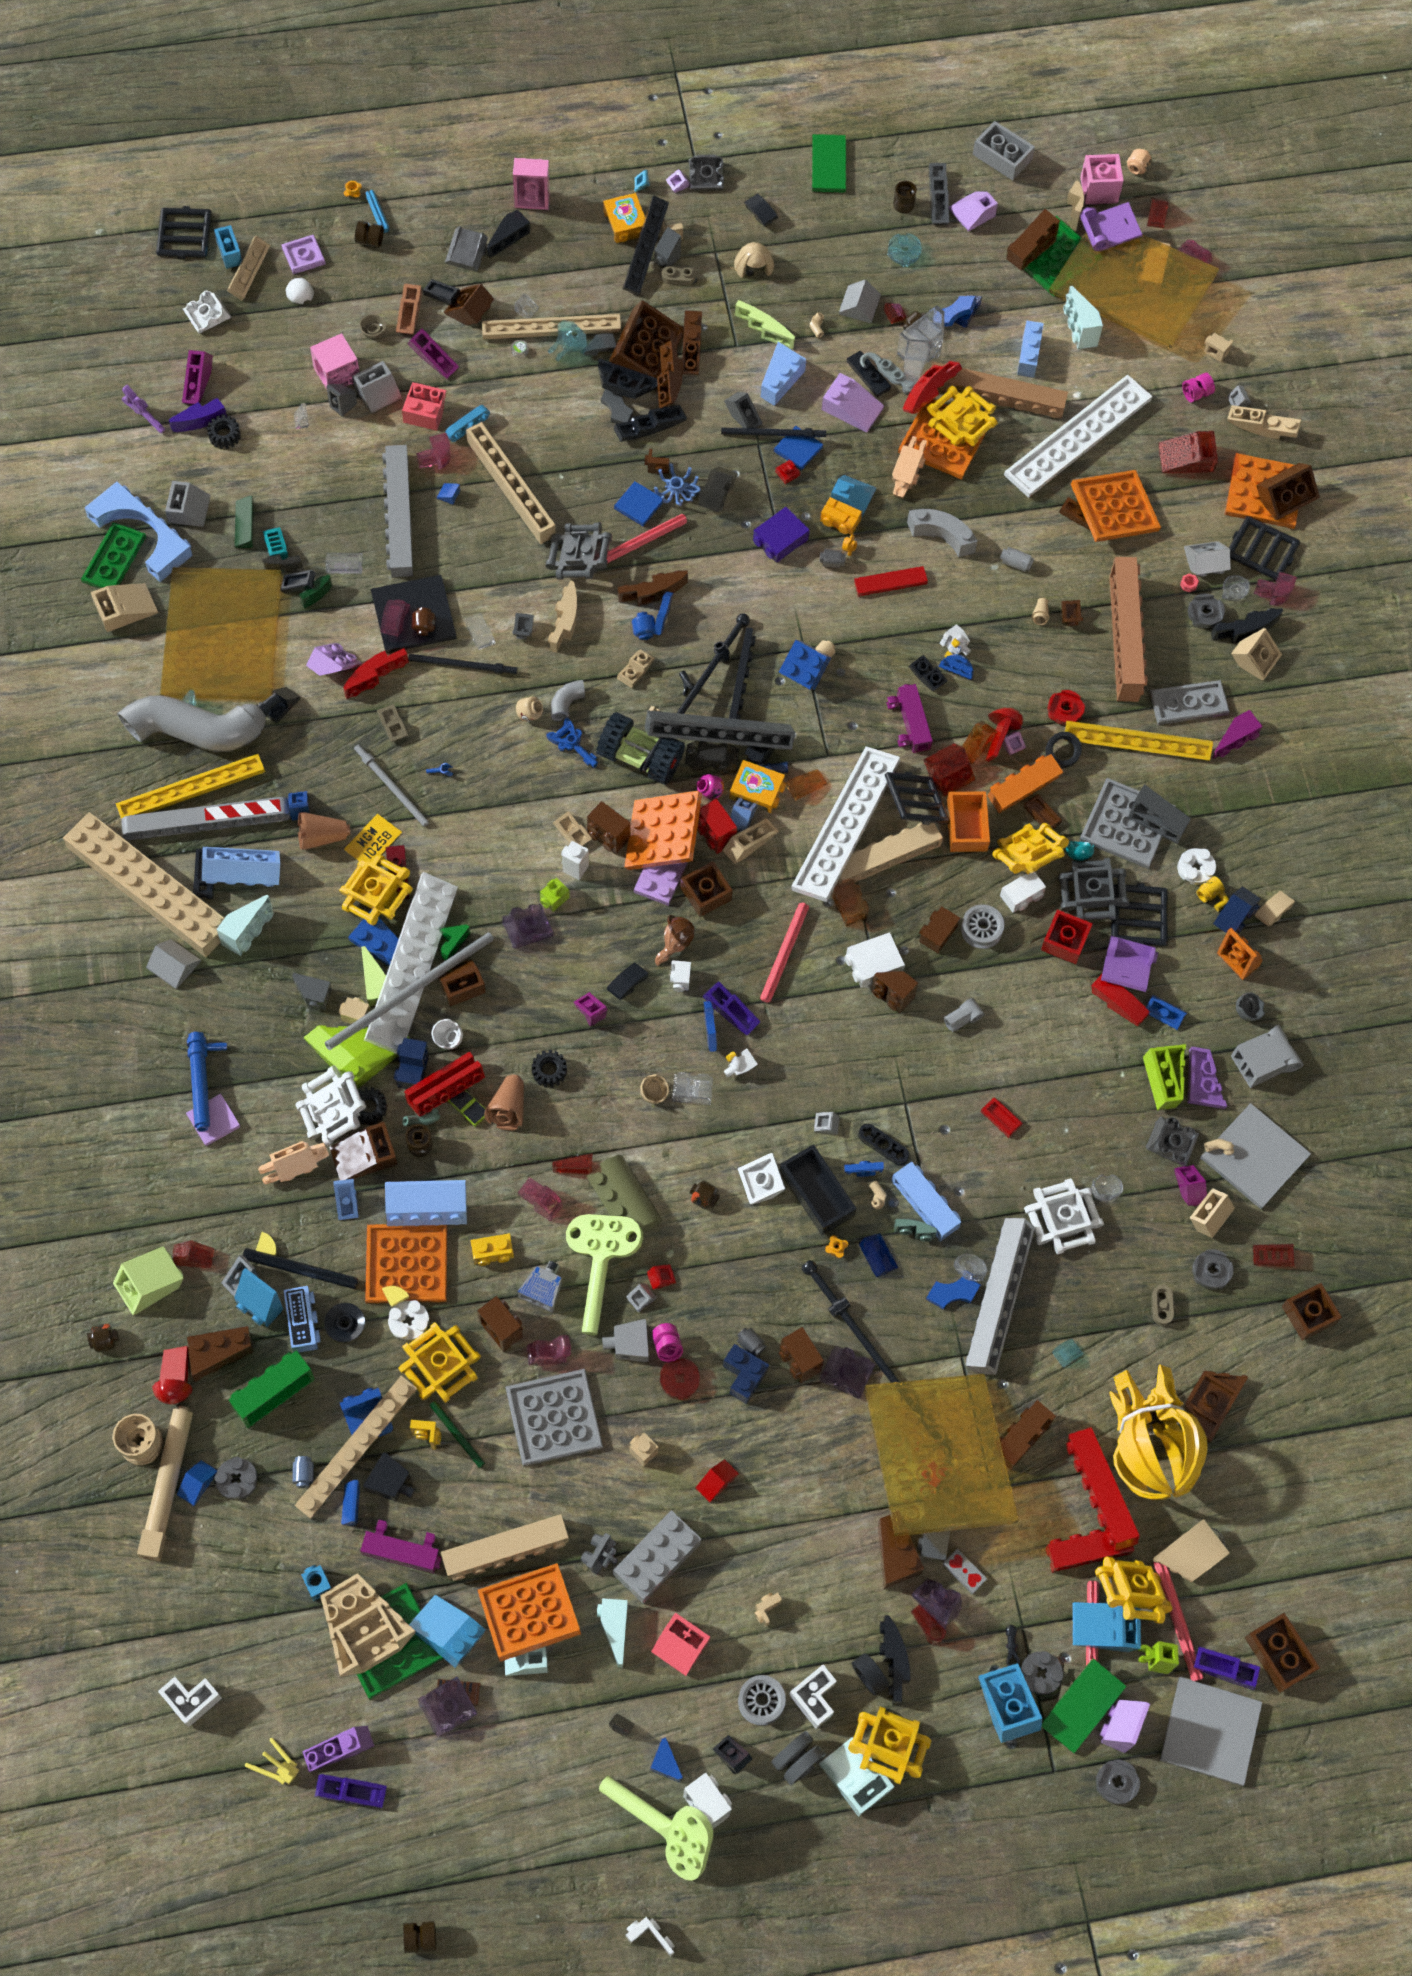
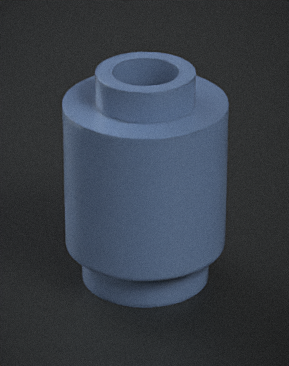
M299 1456L293 1462L292 1483L296 1484L297 1488H308L309 1484L313 1483V1462H311V1457Z

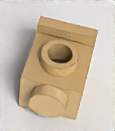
M1216 333L1212 336L1209 335L1204 342L1206 345L1204 352L1222 362L1230 352L1233 340L1227 341Z

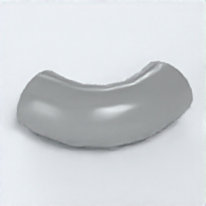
M583 680L567 683L556 692L551 701L550 713L553 720L562 721L568 718L570 704L574 700L585 698Z

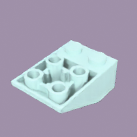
M1070 286L1069 293L1066 294V304L1063 308L1064 314L1068 316V327L1072 329L1073 343H1076L1077 349L1097 347L1103 327L1099 311L1073 286Z
M268 895L237 909L225 917L217 928L222 946L239 956L250 948L251 941L254 937L260 935L263 925L273 917V909Z
M852 1737L821 1761L819 1765L859 1817L892 1791L894 1786L886 1776L868 1769L862 1770L859 1768L864 1755L860 1753L853 1754L848 1750L849 1743L853 1740Z

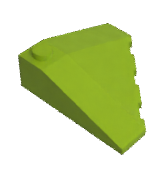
M318 1025L304 1039L330 1067H337L341 1077L342 1074L352 1071L357 1090L399 1056L396 1053L364 1041L368 1027L361 1029L333 1049L328 1050L325 1042L348 1026L334 1028Z

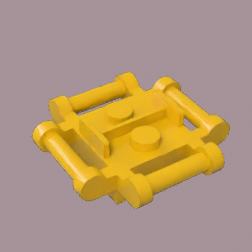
M950 386L941 398L927 407L928 412L934 416L928 425L947 437L954 446H957L960 442L963 444L965 441L969 445L974 446L978 443V439L990 428H994L998 424L994 417H990L995 411L996 406L979 396L971 386H967L962 394L954 386ZM951 397L954 399L942 412L938 410Z
M1028 823L1016 833L997 840L1000 848H996L992 856L1006 864L1014 874L1023 871L1028 875L1036 872L1046 864L1064 857L1063 849L1068 846L1069 840L1052 830V827L1047 823H1043L1038 830H1035ZM1048 835L1056 842H1050L1048 839L1045 838V836Z
M380 854L376 855L371 863L360 860L357 863L358 867L345 886L339 889L340 893L347 896L342 904V910L352 912L367 920V923L372 926L377 923L380 914L392 920L402 901L413 890L409 884L403 882V880L409 877L410 870L405 867H399L386 860ZM380 866H383L397 873V875L395 876L394 874L380 868ZM401 888V891L398 894L397 889ZM358 901L373 910L369 914L354 906V902Z
M434 1322L430 1325V1329L411 1343H406L402 1346L410 1359L404 1362L398 1369L417 1388V1391L420 1393L419 1397L422 1400H426L436 1391L443 1402L446 1403L450 1400L449 1397L471 1381L474 1382L478 1379L470 1365L477 1362L481 1355L478 1351L475 1352L460 1333L461 1329L458 1325L444 1332ZM437 1335L435 1338L430 1340L416 1352L413 1351L417 1347L422 1345L424 1342H426L428 1339H430L432 1336ZM451 1337L456 1339L469 1357L466 1359L450 1340ZM416 1365L431 1384L426 1388L412 1371V1366ZM464 1370L467 1375L444 1391L442 1386L448 1384Z
M1105 1557L1103 1566L1095 1570V1574L1101 1580L1107 1595L1106 1601L1110 1608L1122 1606L1124 1609V1619L1152 1620L1155 1623L1162 1624L1165 1621V1614L1172 1611L1173 1607L1170 1601H1167L1161 1587L1159 1574L1155 1573L1151 1566L1144 1565L1142 1561L1128 1562ZM1134 1608L1151 1609L1153 1612L1135 1610Z
M881 1706L877 1716L861 1712L858 1716V1726L854 1738L848 1746V1750L851 1753L864 1755L859 1768L862 1770L868 1769L894 1779V1782L898 1784L901 1783L905 1771L914 1778L921 1777L927 1749L930 1748L932 1741L929 1737L917 1733L920 1721H911L886 1711V1708ZM871 1725L873 1728L866 1745L861 1743L866 1726ZM916 1743L919 1748L915 1761L912 1763L909 1761L913 1745ZM873 1758L875 1760L898 1768V1771L892 1770L880 1764L869 1761V1759Z

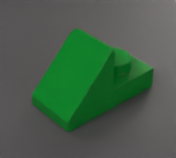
M467 924L440 929L441 937L447 940L441 947V955L444 961L454 956L470 935V927Z

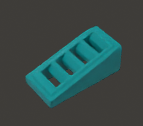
M281 528L263 531L271 563L289 559ZM277 538L280 539V540H276V541H271V542H269V540H273V539H277Z

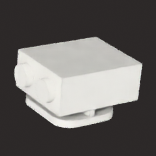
M890 932L848 947L845 955L847 965L853 969V978L856 983L859 982L861 988L872 987L873 977L876 972L904 971L905 967Z

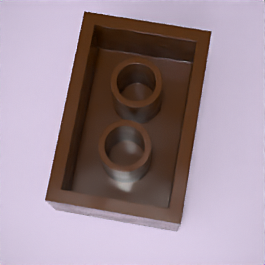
M1282 1613L1245 1637V1640L1279 1693L1320 1669L1285 1613Z

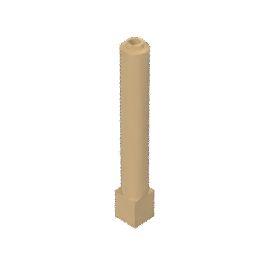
M178 1406L172 1412L146 1526L142 1530L137 1555L142 1559L161 1561L166 1541L165 1533L193 1417L190 1408L185 1406Z

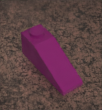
M423 328L407 343L419 357L446 379L459 367Z
M188 351L182 403L195 404L201 402L211 375L213 355L204 351Z

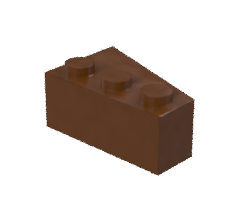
M1044 209L1015 242L1009 245L1006 259L1022 271L1055 243L1060 220Z
M1038 1400L1030 1409L1027 1407L1019 1416L1021 1419L1017 1424L1015 1422L1012 1423L1007 1429L1008 1434L1004 1439L1000 1437L993 1445L995 1450L992 1454L1010 1470L1047 1431L1056 1417Z
M897 1511L880 1518L878 1532L883 1587L886 1589L922 1574L924 1567L900 1512Z

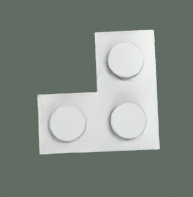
M824 1665L814 1671L790 1691L789 1694L815 1729L827 1721L834 1713L822 1696L834 1687L837 1681Z
M176 1677L158 1691L188 1728L222 1699L206 1678L189 1693Z

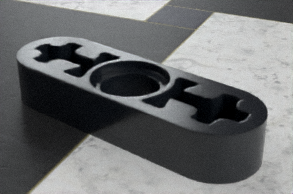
M864 1124L860 1127L858 1137L864 1144L896 1165H904L907 1162L909 1151L906 1147L871 1124ZM868 1130H870L871 1136L868 1135L867 1137H865L864 1131L867 1132ZM886 1140L889 1143V1147L881 1149L878 1146V1142ZM892 1146H894V1152L892 1151L891 1154H889V1152L892 1149ZM902 1152L903 1158L897 1159L896 1155Z

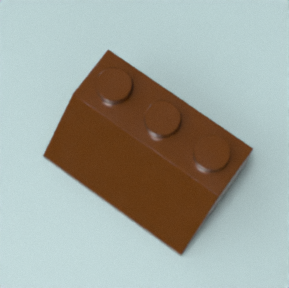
M1298 463L1256 485L1260 501L1275 520H1279L1320 498L1312 466Z

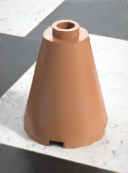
M305 812L299 813L298 840L301 850L346 840L347 836H350V825L346 824L344 820Z
M515 1074L509 1075L504 1079L484 1113L485 1119L489 1124L493 1122L497 1124L496 1128L502 1130H516L518 1126L521 1127L523 1124L524 1081Z

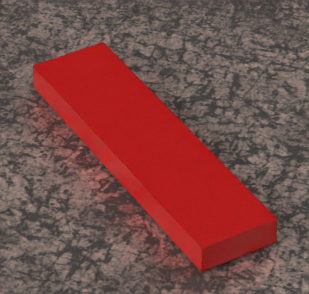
M924 566L854 578L858 597L926 585L928 583Z

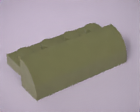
M616 1155L601 1162L600 1167L587 1175L588 1180L610 1216L632 1218L640 1225L643 1232L649 1231L663 1221L624 1156ZM630 1234L628 1241L634 1239L637 1236V1234Z

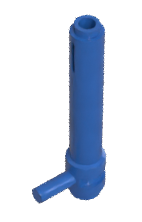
M192 1032L187 1038V1052L191 1068L194 1127L199 1132H205L210 1127L206 1070L207 1051L227 1050V1043H207L206 1037H204L202 1032Z

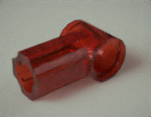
M927 1602L915 1607L911 1614L924 1632L926 1640L932 1645L940 1644L946 1636V1629L943 1624L938 1621ZM932 1629L939 1630L941 1637L933 1638L930 1631Z

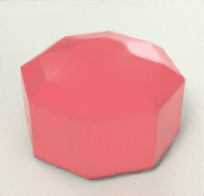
M1189 573L1183 576L1180 586L1184 591L1190 593L1196 590L1199 580L1196 575Z

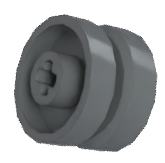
M804 1731L771 1761L778 1771H782L791 1765L784 1774V1779L790 1786L807 1776L826 1755L820 1746H815L806 1752L813 1742V1738L807 1731Z

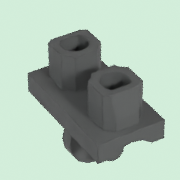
M607 1533L604 1536L594 1534L591 1540V1545L596 1547L594 1553L585 1551L580 1559L592 1573L598 1575L602 1567L607 1568L609 1563H617L618 1560L614 1557L617 1551L614 1548L616 1542Z

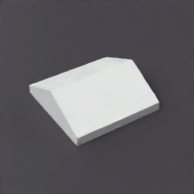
M770 1153L738 1168L751 1205L773 1199L786 1189L774 1153Z

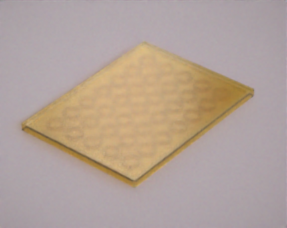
M1085 233L1050 287L1049 293L1066 300V294L1069 293L1070 286H1073L1099 311L1101 317L1172 348L1217 276L1219 268L1143 234L1142 237L1105 250L1094 251L1089 237Z
M172 568L160 695L172 698L266 700L272 695L282 578L281 570Z
M984 1374L865 1385L864 1389L895 1536L1018 1523L1017 1510Z

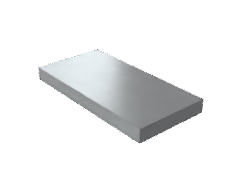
M1221 680L1150 690L1149 693L1158 725L1228 715L1230 712Z

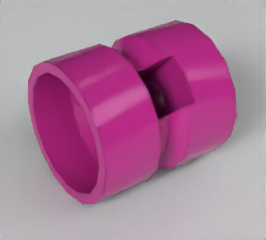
M1205 372L1195 378L1184 381L1182 390L1185 398L1192 403L1202 397L1213 394L1215 392V384L1212 377Z
M671 1323L656 1326L652 1332V1338L658 1358L664 1362H671L680 1358L683 1354V1347L677 1327Z

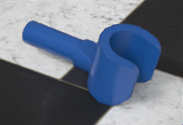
M443 763L438 768L426 769V773H443L446 776H452L453 773L447 770L453 768V766Z

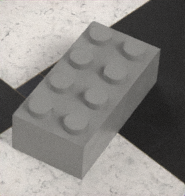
M671 1510L613 1570V1575L644 1604L700 1546L701 1538Z

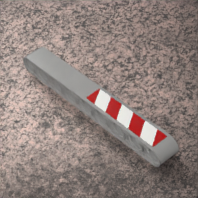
M275 797L130 815L123 817L121 823L123 838L126 840H136L280 822L290 819L291 816L288 798Z

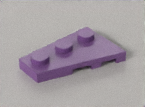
M1197 1047L1189 1049L1187 1103L1225 1109L1227 1107L1226 1101L1223 1100L1221 1094L1222 1088L1218 1084L1215 1064L1209 1049Z

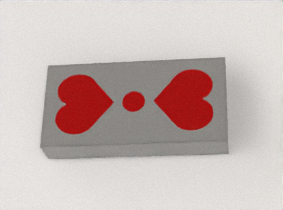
M958 1549L942 1564L971 1594L987 1580Z

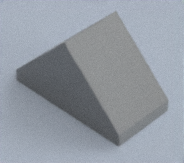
M239 1255L221 1282L234 1297L242 1271L245 1268L258 1277L256 1269L243 1255Z

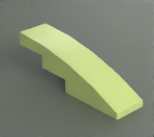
M738 300L735 307V316L748 320V327L762 332L761 338L776 344L780 342L793 350L795 336L768 314Z

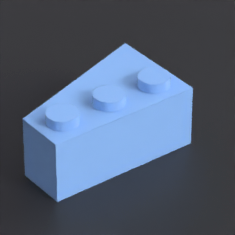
M778 342L761 385V398L775 406L805 372L806 359Z

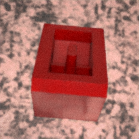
M724 1459L708 1471L695 1489L710 1503L739 1473Z

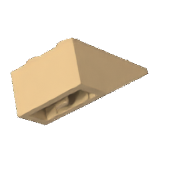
M145 583L106 586L90 592L106 632L158 614Z

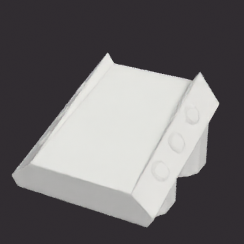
M204 291L201 293L199 301H191L183 308L199 334L232 317L218 295L210 291Z

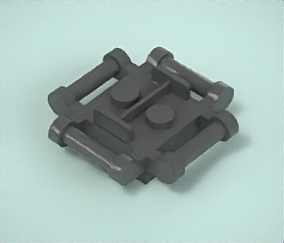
M601 522L587 525L566 523L565 535H551L552 544L549 559L546 561L545 566L547 569L556 570L557 580L576 577L592 579L594 573H597V569L607 567L608 561L606 559L609 543L612 541V534L609 532L601 534ZM563 544L560 561H556L558 546Z
M1110 858L1088 862L1072 861L1073 872L1058 875L1062 893L1061 910L1068 912L1076 909L1077 917L1080 919L1110 918V920H1116L1115 906L1127 907L1130 905L1126 894V870L1111 869ZM1115 877L1118 881L1119 898H1114L1112 878ZM1069 881H1074L1075 901H1070ZM1109 907V911L1083 913V909Z

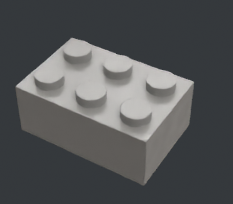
M994 121L975 141L973 155L1006 177L1014 180L1033 160L1035 146Z

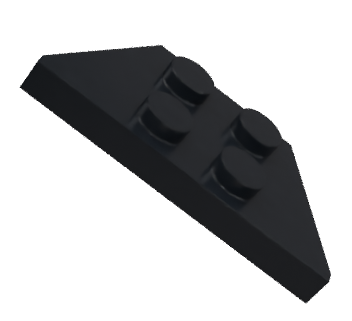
M600 358L598 360L597 366L602 388L610 392L636 399L658 388L657 378Z

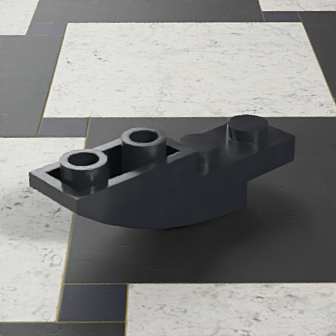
M1270 608L1266 611H1252L1247 613L1245 620L1218 623L1214 625L1212 630V639L1230 638L1232 644L1239 643L1263 628L1269 630L1280 620L1283 609Z
M885 1615L883 1621H880L879 1633L883 1634V1643H880L879 1653L880 1656H883V1662H892V1664H888V1677H892V1686H888V1699H892V1705H901L902 1684H909L911 1681L909 1660L898 1628L891 1617Z

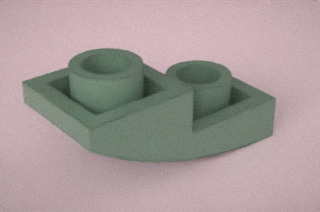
M910 1219L895 1220V1232H900L902 1235L914 1232L915 1239H920V1241L924 1242L935 1239L937 1229L931 1225Z

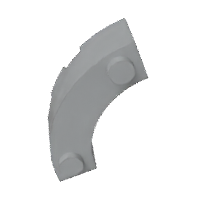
M933 509L909 511L907 524L913 537H941L954 549L958 557L975 553L978 541L969 527L958 518L943 511Z

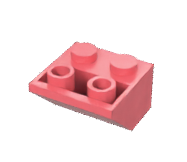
M412 382L402 409L403 423L437 431L443 415L446 390Z
M675 1613L651 1652L687 1676L710 1642V1636Z

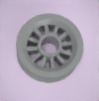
M973 906L963 917L961 925L962 936L968 944L975 948H990L1001 939L1004 930V919L1001 913L992 906ZM978 925H985L987 928L982 929Z
M765 1675L754 1676L747 1680L740 1690L738 1697L739 1710L743 1717L752 1724H771L783 1712L786 1701L785 1692L780 1683L774 1678ZM766 1686L770 1687L767 1692L765 1691ZM763 1695L767 1698L768 1703L763 1706L759 1705L756 1702V1697ZM756 1709H758V1715L754 1714ZM761 1710L764 1711L765 1716H761Z

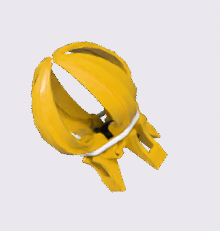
M1163 1365L1158 1366L1156 1388L1151 1390V1394L1148 1395L1147 1399L1143 1398L1128 1370L1116 1375L1113 1378L1119 1394L1109 1392L1118 1415L1117 1430L1121 1433L1113 1455L1114 1466L1120 1478L1132 1492L1151 1500H1165L1170 1498L1171 1494L1178 1498L1189 1493L1200 1477L1202 1467L1205 1464L1208 1450L1207 1436L1198 1419L1180 1407L1183 1405V1402L1176 1394L1171 1368ZM1128 1387L1131 1392L1132 1400L1126 1391V1388ZM1150 1425H1152V1431L1147 1430L1150 1427ZM1155 1434L1161 1438L1174 1476V1493H1172V1489L1163 1474L1149 1435ZM1146 1486H1148V1487H1150V1488H1152V1489H1154V1490H1156V1491H1159V1492H1161L1162 1494L1153 1493V1492H1151Z

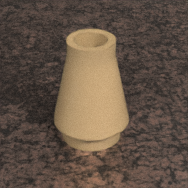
M1040 598L1033 611L1032 619L1037 625H1045L1050 618L1048 600Z

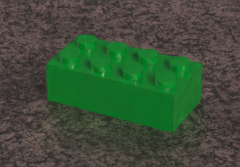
M296 1350L293 1353L289 1352L284 1355L282 1361L277 1365L269 1366L260 1377L257 1376L248 1382V1386L244 1389H238L233 1392L228 1400L235 1413L248 1429L315 1379L310 1367Z

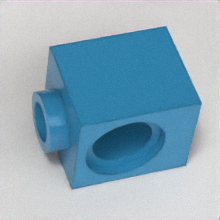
M316 1565L310 1566L304 1570L305 1573L301 1574L313 1601L321 1598L320 1595L331 1589L321 1565L317 1567ZM314 1577L322 1578L321 1583L317 1586L311 1585V1580Z

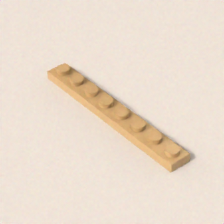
M620 314L482 321L483 339L621 332Z
M400 1376L294 1506L312 1519L411 1398L417 1388Z

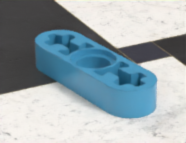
M484 405L476 407L449 426L445 432L446 437L451 442L457 441L466 434V429L484 422L489 417L490 411Z

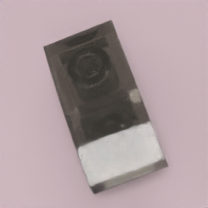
M279 554L262 559L265 572L287 574L303 571L300 556H291L282 560Z

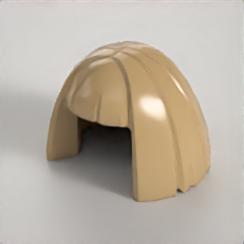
M758 242L748 243L741 248L735 258V271L743 278L746 273V265L752 268H760L765 265V273L767 276H770L774 270L773 256L763 244Z

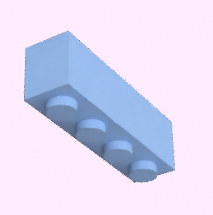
M911 1161L893 1174L892 1182L923 1221L937 1229L936 1237L941 1242L959 1228L961 1218L956 1211H952L949 1208L945 1197L940 1196L935 1191V1185L930 1180H926L922 1169L918 1165L915 1166Z

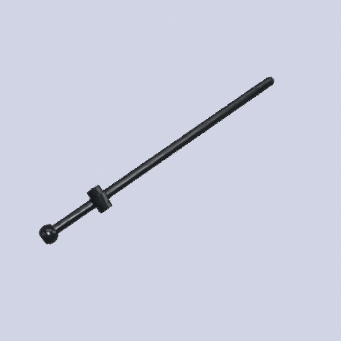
M739 614L736 618V625L726 640L715 643L714 658L676 713L685 714L718 663L729 660L730 651L728 648L740 630L750 623V617L747 614ZM664 737L658 739L639 768L641 772H645L652 763L651 760L655 755L654 753Z
M808 1260L802 1265V1271L805 1275L813 1278L831 1302L832 1306L828 1308L830 1314L834 1318L838 1315L843 1318L945 1456L951 1457L953 1454L952 1450L847 1312V1309L851 1307L850 1303L845 1297L839 1300L817 1272V1264L814 1261Z

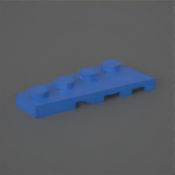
M379 917L374 926L368 924L367 920L363 919L348 937L349 941L358 947L365 946L374 958L388 967L399 940Z

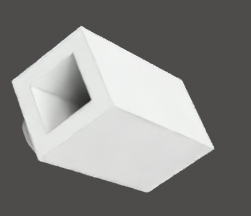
M571 841L569 846L566 845L561 853L563 872L580 880L589 866L588 849Z

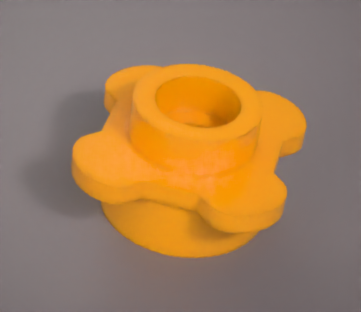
M349 181L345 184L346 190L344 195L346 197L357 198L361 195L360 189L362 185L360 183Z
M851 535L850 538L845 537L842 544L843 551L848 552L847 555L851 556L852 551H855L857 548V541L854 540V535Z
M833 1235L830 1237V1243L826 1246L825 1251L837 1258H842L844 1256V1249L848 1247V1242L840 1240L837 1236Z

